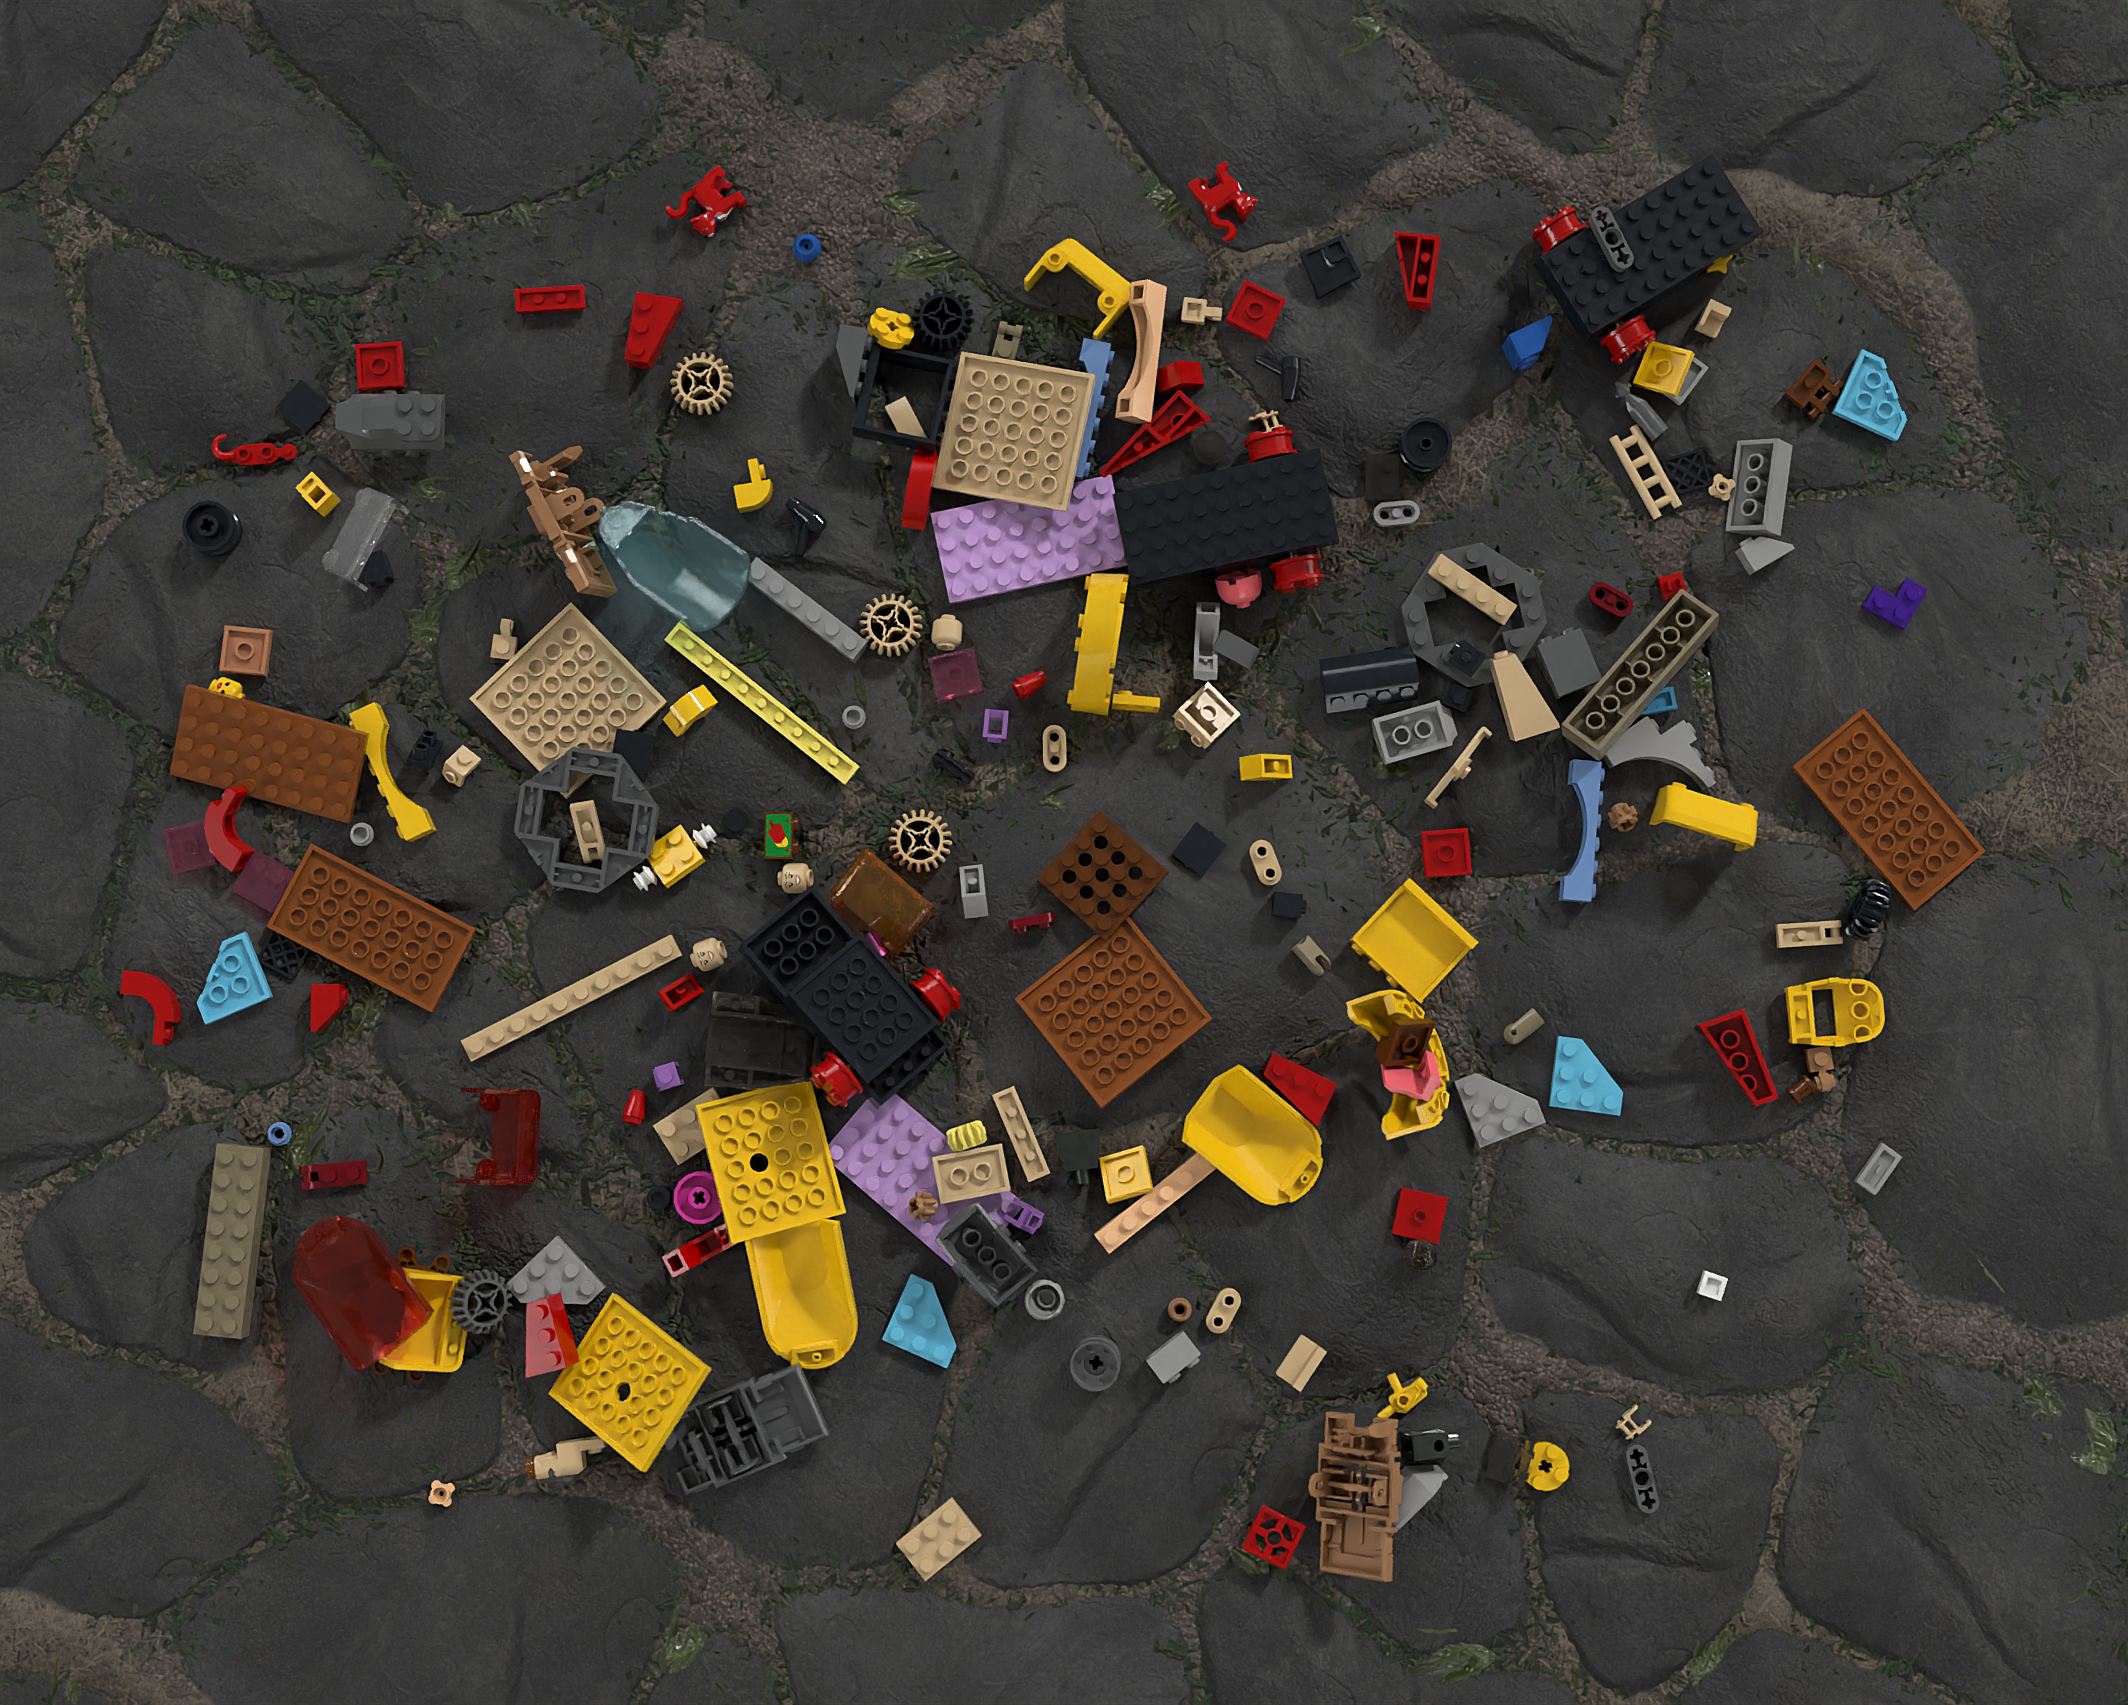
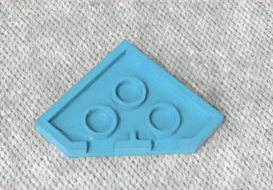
M1862 349L1832 413L1896 442L1907 421L1905 412L1902 411L1898 402L1899 397L1893 382L1890 381L1887 374V366L1884 359Z
M247 932L224 940L220 946L219 955L216 962L212 965L206 979L205 988L197 1001L198 1008L206 1025L273 997Z
M1557 1036L1549 1106L1620 1116L1623 1092L1582 1039Z
M911 1273L882 1340L947 1368L956 1349V1342L952 1336L933 1283Z

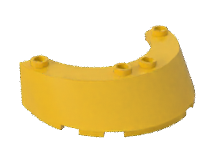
M1091 573V576H1086L1084 590H1088L1085 614H1080L1078 628H1082L1081 638L1076 637L1074 651L1079 652L1074 689L1069 690L1067 704H1072L1071 710L1108 716L1114 676L1109 671L1110 668H1115L1124 603L1120 602H1125L1129 574Z
M1398 990L1377 991L1346 1002L1349 1018L1356 1025L1367 1029L1378 1042L1381 1036L1389 1035L1394 1020L1423 1019L1425 1015L1423 1009L1415 1001L1410 1002L1406 998V994ZM1435 1028L1426 1051L1435 1053L1436 1062L1439 1065V1076H1441L1440 1086L1437 1090H1434L1429 1101L1416 1100L1403 1093H1393L1392 1105L1386 1115L1383 1116L1381 1124L1382 1131L1387 1140L1434 1127L1443 1119L1441 1114L1443 1110L1447 1109L1450 1096L1446 1092L1449 1072L1444 1050ZM1411 1064L1406 1067L1417 1070L1419 1064Z

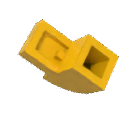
M757 458L748 460L752 483L734 486L737 508L740 513L762 508L772 496L773 484L770 479L762 480L766 478L765 468L763 464H759Z
M313 472L295 487L302 494L301 496L324 517L341 502L339 497Z
M701 685L674 703L669 708L671 711L663 720L678 737L694 721L706 716L718 702L708 689Z

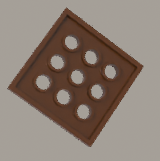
M1099 810L1036 879L1106 942L1169 872ZM1100 837L1108 841L1104 849H1097L1095 847V841ZM1115 853H1122L1125 856L1122 864L1116 865L1112 862V856ZM1087 854L1092 857V862L1089 866H1081L1079 864V858L1082 855ZM1139 868L1142 871L1141 878L1138 880L1131 879L1129 877L1130 870ZM1100 870L1109 872V878L1104 882L1096 879V874ZM1067 872H1074L1076 874V880L1071 884L1063 881V876ZM1123 885L1127 889L1123 897H1116L1113 894L1116 886ZM1084 887L1093 889V896L1091 898L1084 899L1080 896V892ZM1106 902L1110 904L1111 909L1107 914H1100L1097 911L1098 905Z

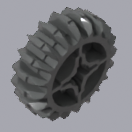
M486 1269L481 1270V1272L473 1270L472 1274H464L465 1281L459 1279L457 1280L459 1287L451 1288L455 1292L454 1297H449L450 1301L454 1302L449 1309L455 1311L451 1317L454 1320H458L456 1323L458 1327H463L464 1331L472 1332L473 1334H487L490 1329L497 1330V1323H504L503 1315H510L506 1311L507 1307L513 1306L508 1302V1299L513 1296L507 1292L510 1286L504 1284L505 1279L500 1276L498 1277L496 1272H489ZM480 1284H488L485 1288H482L480 1291L474 1290V1288ZM481 1313L488 1314L480 1320H473L476 1316H479Z

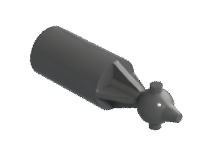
M1619 381L1615 382L1617 388L1616 398H1625L1629 415L1651 441H1654L1668 429V426L1646 400L1630 393V383L1622 384Z

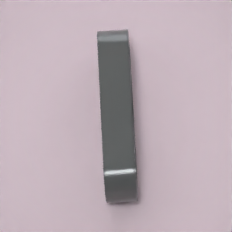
M1597 207L1589 216V225L1611 267L1617 272H1624L1632 265L1634 256L1611 211L1606 207ZM1598 215H1599V217H1603V216H1604L1605 220L1603 221V223H1602L1601 220H1600V221H1597V220H1596V217H1597ZM1613 234L1617 239V243L1615 245L1608 244L1605 240V235ZM1619 256L1621 258H1626L1625 263L1617 261Z
M1637 1443L1629 1444L1624 1450V1458L1636 1505L1645 1513H1653L1659 1507V1498L1647 1451ZM1633 1449L1641 1452V1455L1638 1456L1639 1464H1645V1467L1632 1469V1466H1637L1635 1459L1630 1457L1633 1454ZM1639 1472H1646L1648 1475V1480L1643 1485H1639L1635 1481L1636 1474ZM1638 1489L1646 1490L1647 1496L1653 1499V1502H1650V1507L1647 1508L1646 1505L1642 1504L1645 1501V1495L1642 1491L1638 1493Z

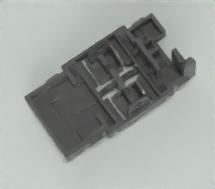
M796 1363L775 1372V1374L771 1372L759 1377L758 1380L751 1377L746 1382H739L692 1402L686 1408L665 1441V1445L670 1450L679 1441L689 1465L679 1468L676 1474L685 1494L688 1495L692 1492L697 1493L705 1490L712 1484H714L715 1488L721 1487L787 1459L788 1452L793 1453L803 1449L805 1445L829 1436L830 1431L800 1363ZM746 1415L747 1417H752L753 1421L738 1428L736 1427L735 1421L744 1418ZM726 1425L728 1432L715 1437L712 1436L711 1433L716 1431V1427L721 1428ZM756 1426L758 1431L740 1437L739 1432ZM729 1436L731 1437L732 1441L726 1445L725 1449L723 1445L717 1447L715 1442Z

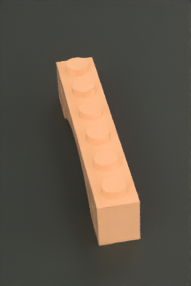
M1148 279L1131 282L1129 307L1136 328V358L1130 379L1124 389L1118 394L1115 418L1132 424L1151 422L1167 291L1166 286Z
M1193 1154L1153 1187V1192L1143 1195L1094 1233L1095 1237L1110 1254L1216 1168L1199 1154Z

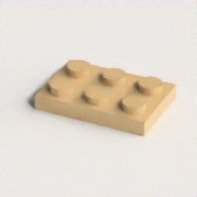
M714 1087L653 1125L677 1165L682 1164L706 1148L695 1106L721 1099Z
M1002 1143L932 1157L941 1204L1011 1190Z
M951 1497L900 1538L896 1544L926 1581L977 1540L981 1533L953 1497Z

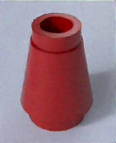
M1039 670L1016 678L1011 686L1020 700L1023 698L1028 699L1047 682V678L1043 671Z
M632 1090L622 1113V1116H624L622 1122L641 1126L642 1120H645L646 1092Z

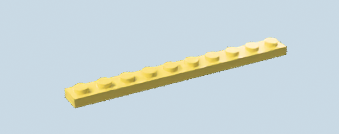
M680 622L664 639L844 785L858 771L860 766Z

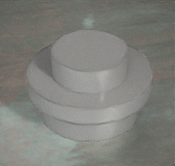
M849 706L844 710L842 720L848 728L858 729L865 723L866 715L859 706Z
M358 823L352 827L350 838L354 844L366 846L372 842L374 831L370 825Z

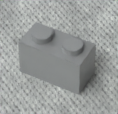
M1182 1329L1145 1359L1164 1384L1167 1381L1169 1383L1175 1381L1181 1375L1179 1371L1187 1366L1189 1369L1199 1362L1198 1356L1201 1353Z

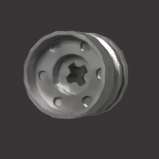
M1091 1335L1082 1339L1076 1345L1070 1361V1370L1075 1382L1089 1391H1102L1110 1387L1116 1381L1120 1372L1121 1353L1118 1346L1108 1337ZM1095 1356H1099V1360L1102 1361L1099 1362L1098 1366H1095L1094 1361H1092Z

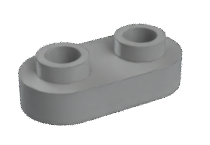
M1410 500L1380 503L1373 511V520L1380 527L1410 525L1418 519L1420 509L1415 502ZM1409 510L1411 512V516L1405 517L1403 515V511ZM1380 513H1387L1388 518L1382 519Z

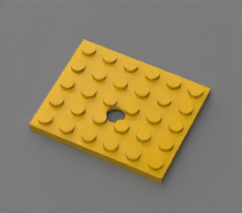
M810 1076L695 1106L731 1244L846 1213ZM754 1154H762L767 1158L768 1166L763 1172H756L751 1168L750 1159Z
M612 1293L577 1348L580 1361L564 1368L548 1394L642 1472H647L711 1368L618 1294ZM623 1383L629 1384L631 1389L629 1397L624 1401H620L618 1388Z

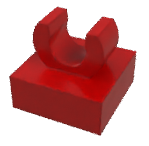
M1681 572L1657 579L1663 601L1672 599L1681 588L1687 592Z

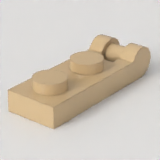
M594 800L570 804V811L584 864L592 863V860L598 859L603 861L605 843ZM597 847V850H595V851H590V849H589V848Z
M1841 920L1775 925L1777 948L1843 944V937H1840L1839 929L1842 927ZM1826 928H1830V936H1831V937H1827V938H1826V936H1825V929H1826Z

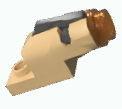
M599 1436L560 1441L556 1444L557 1453L554 1450L543 1455L532 1456L531 1459H526L527 1477L534 1480L540 1479L541 1481L570 1482L575 1474L580 1473L587 1467L585 1450H588V1454L602 1452V1448L606 1447L608 1443Z

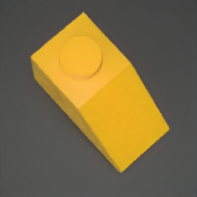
M1256 754L1239 757L1240 775L1243 781L1292 778L1291 755Z

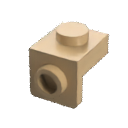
M462 745L445 762L442 774L447 781L461 787L465 778L480 764L481 758Z

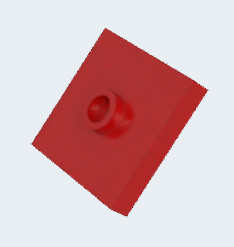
M1244 280L1225 319V323L1266 342L1286 299Z
M401 341L355 344L357 390L359 392L405 389L404 352Z
M1468 828L1420 832L1424 879L1472 875Z
M1401 1187L1391 1233L1438 1244L1448 1197Z

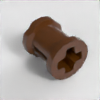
M1802 1075L1800 1077L1801 1080L1791 1088L1787 1087L1785 1089L1789 1098L1798 1106L1802 1104L1801 1101L1809 1094L1817 1092L1813 1082L1805 1075Z

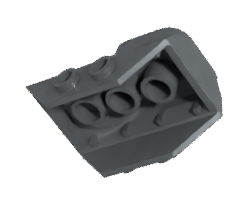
M383 391V394H352L346 401L336 404L335 429L350 442L351 449L382 454L383 457L392 458L396 457V454H405L406 457L416 458L419 457V454H429L443 450L445 394H420L418 391H407L406 394H397L396 391Z
M973 1203L958 1212L942 1227L935 1239L954 1264L951 1267L960 1278L964 1276L969 1281L967 1286L975 1295L980 1293L995 1308L1003 1301H1013L1032 1284V1276L1039 1271L1025 1256L1026 1249L1018 1240L1014 1243L1009 1238L1011 1232L1003 1223L999 1226L979 1203Z

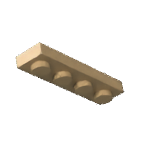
M1443 554L1438 555L1427 572L1429 576L1501 625H1505L1517 607L1516 604Z
M1012 1086L993 1094L992 1096L1028 1182L1049 1174L1050 1170L1015 1087Z

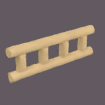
M1636 424L1629 428L1633 435L1622 441L1616 435L1610 438L1609 441L1653 520L1662 516L1659 511L1660 508L1671 503L1675 509L1681 506L1682 503L1641 429ZM1638 443L1644 455L1631 461L1625 449ZM1649 463L1655 475L1642 481L1636 469ZM1660 483L1666 495L1654 501L1647 489Z

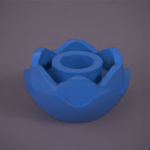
M812 234L799 235L793 242L794 256L806 263L815 260L821 253L820 241Z

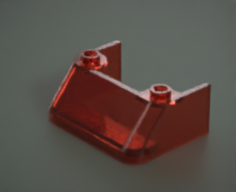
M461 1087V1092L480 1093L479 1102L481 1108L488 1112H494L492 1158L483 1159L478 1163L475 1178H456V1183L476 1185L531 1184L536 1179L538 1168L541 1107L539 1093L532 1089Z

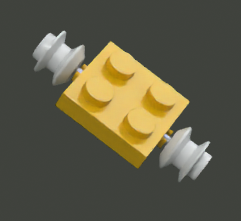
M702 823V830L699 832L693 830L694 839H691L680 824L656 841L653 854L647 858L652 866L651 869L647 866H642L643 872L640 874L633 872L636 876L633 878V881L640 890L644 888L648 891L647 885L650 883L657 885L656 876L658 875L663 884L669 888L703 864L705 859L697 847L699 845L701 848L707 849L709 841L716 843L714 838L717 834L710 825L705 827Z

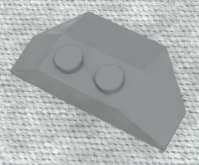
M1438 1465L1405 1466L1400 1470V1474L1403 1476L1402 1504L1398 1505V1521L1392 1522V1527H1398L1399 1530L1435 1495L1442 1482L1447 1479L1448 1475ZM1371 1503V1506L1389 1509L1388 1505L1375 1506L1373 1503Z

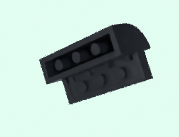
M1411 646L1319 660L1320 680L1324 688L1325 710L1327 713L1418 700L1419 675Z

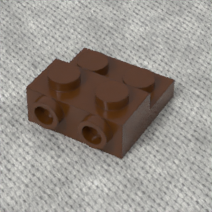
M1430 1018L1394 1020L1389 1035L1381 1036L1374 1057L1379 1060L1381 1065L1386 1067L1420 1064L1427 1049L1435 1022Z

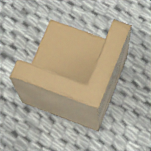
M1710 299L1705 305L1694 330L1711 338H1716L1732 308Z

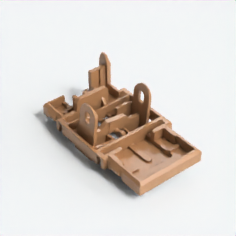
M581 446L569 447L544 463H539L538 460L529 463L527 459L532 457V454L516 451L511 454L509 458L520 476L521 484L528 488L525 492L529 496L532 505L528 506L527 509L539 533L548 536L550 541L554 542V551L557 557L563 561L566 567L565 573L573 582L577 592L606 598L615 594L617 588L588 528L589 525L600 520L605 514L604 503L597 498H590L584 501V495L580 489L576 487L568 488L564 485L569 480L568 475L558 472L579 459L583 453ZM592 506L597 507V511L590 516L585 515V511Z
M1326 1412L1325 1442L1319 1443L1318 1473H1314L1309 1481V1493L1311 1497L1317 1498L1316 1521L1321 1522L1320 1571L1383 1582L1392 1581V1536L1398 1530V1527H1392V1522L1398 1521V1505L1402 1504L1403 1476L1400 1474V1462H1394V1458L1400 1456V1451H1397V1446H1395L1398 1420L1376 1417L1370 1426L1356 1427L1354 1426L1355 1414ZM1355 1463L1360 1464L1359 1469L1346 1468L1355 1467ZM1328 1464L1339 1465V1466H1346V1467H1338V1466L1328 1467ZM1365 1465H1367V1470L1377 1471L1366 1474V1477H1369V1485L1363 1484L1362 1473ZM1369 1492V1503H1373L1375 1506L1388 1505L1389 1509L1366 1506V1511H1363L1362 1493ZM1326 1497L1343 1500L1356 1499L1358 1510L1353 1509V1503L1326 1500Z

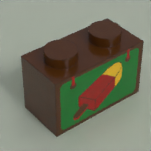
M765 812V860L794 861V855L799 854V842L795 841V832H799V818H795L793 812Z

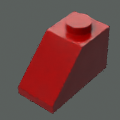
M311 984V1032H322L345 1009V1003L349 999L348 989H345V984Z

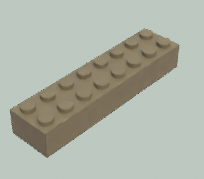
M1681 588L1562 723V735L1597 761H1600L1718 627L1719 614Z
M218 1143L216 1145L193 1334L237 1339L249 1336L272 1147Z

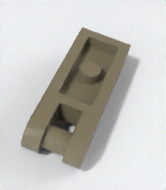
M1000 321L991 357L1015 361L1023 326L1016 325L1015 327L1008 325V322ZM1005 334L1013 335L1012 342L1004 340Z

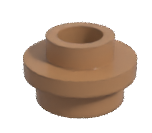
M1175 1298L1169 1303L1168 1313L1173 1320L1182 1322L1191 1315L1192 1308L1186 1299ZM1178 1305L1184 1307V1311L1181 1314L1175 1312V1308Z

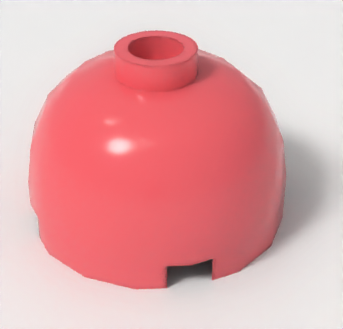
M1247 569V573H1240L1239 570L1218 576L1215 579L1220 598L1228 604L1236 605L1237 608L1250 606V602L1257 599L1261 593V571L1259 569Z

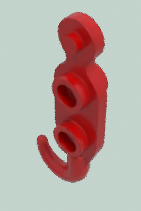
M226 434L217 436L211 446L212 453L217 459L231 461L243 466L273 464L281 457L286 460H294L298 454L297 448L292 444H285L281 448H277L272 443L245 444L229 452H222L219 450V443L227 438Z

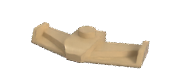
M1486 727L1478 730L1449 771L1425 798V803L1430 807L1435 808L1438 805L1435 801L1451 780L1456 781L1459 777L1464 779L1471 768L1468 765L1472 762L1469 759L1470 755L1484 737L1490 738L1492 735Z

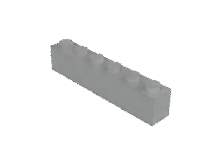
M756 557L742 575L752 586L853 663L857 662L869 646L865 639Z

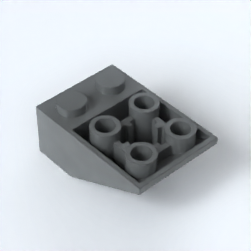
M841 324L836 348L853 407L857 408L863 379L865 378L868 366L867 359L870 357L873 345V338L870 337L868 329Z

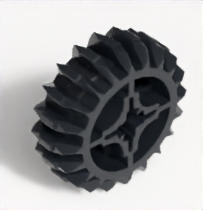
M944 287L942 293L939 294L938 289L935 288L933 296L926 292L927 300L919 298L918 302L921 306L915 305L914 311L916 314H912V320L917 321L912 324L913 328L919 329L916 332V336L918 338L924 336L922 339L923 344L931 341L930 348L932 349L936 344H939V350L942 351L944 344H947L948 349L951 350L953 342L960 346L959 338L967 340L968 336L965 332H972L970 324L974 323V318L969 316L973 314V309H967L970 306V302H962L964 299L963 294L955 297L956 290L954 289L950 294H947V288ZM940 303L938 310L926 314L932 306ZM947 304L955 306L962 316H956V313L948 311ZM943 310H944L945 316H946V319H945L946 322L943 323V328H942L941 322H940V319H941L940 316H943ZM924 322H930V325L938 327V335L929 331ZM960 324L954 332L946 335L949 327Z
M1869 879L1862 885L1846 916L1844 929L1847 935L1863 942L1873 937L1888 910L1892 897L1890 886L1874 879Z

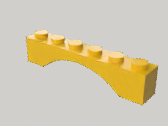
M374 702L349 713L351 721H349L350 727L369 733L365 755L367 754L370 760L368 767L372 775H376L380 782L377 784L378 790L383 797L386 796L389 802L387 810L392 818L395 817L399 826H396L400 838L413 842L435 832L436 828L427 809L415 804L406 797L391 776L386 757V739L389 724L381 706Z

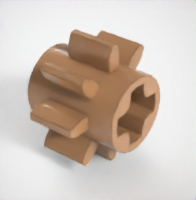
M1618 803L1608 813L1610 818L1608 821L1612 829L1617 827L1619 832L1629 831L1635 826V822H1638L1636 817L1638 813L1634 806L1629 807L1627 803Z
M916 1192V1197L911 1198L909 1201L908 1209L911 1215H915L914 1220L930 1221V1215L937 1213L938 1202L935 1198H932V1193Z

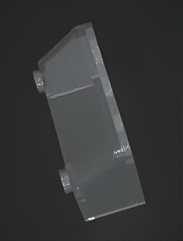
M369 487L358 491L355 497L356 503L331 550L327 551L322 559L324 570L367 592L368 588L357 581L394 509L405 514L409 513V510L396 499Z

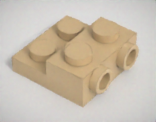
M1207 682L1172 717L1175 719V725L1180 730H1186L1191 735V740L1196 746H1202L1206 749L1241 714Z

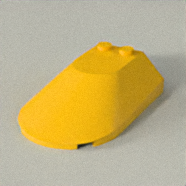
M1237 1065L1214 1078L1185 1119L1182 1142L1247 1194L1262 1203L1277 1205L1294 1202L1311 1189L1320 1174L1323 1158L1321 1157L1322 1141L1316 1128L1241 1065Z
M822 1219L745 1240L766 1340L772 1350L777 1355H781L784 1359L791 1362V1365L800 1363L801 1367L805 1369L824 1368L844 1357L855 1340L858 1317L840 1221Z

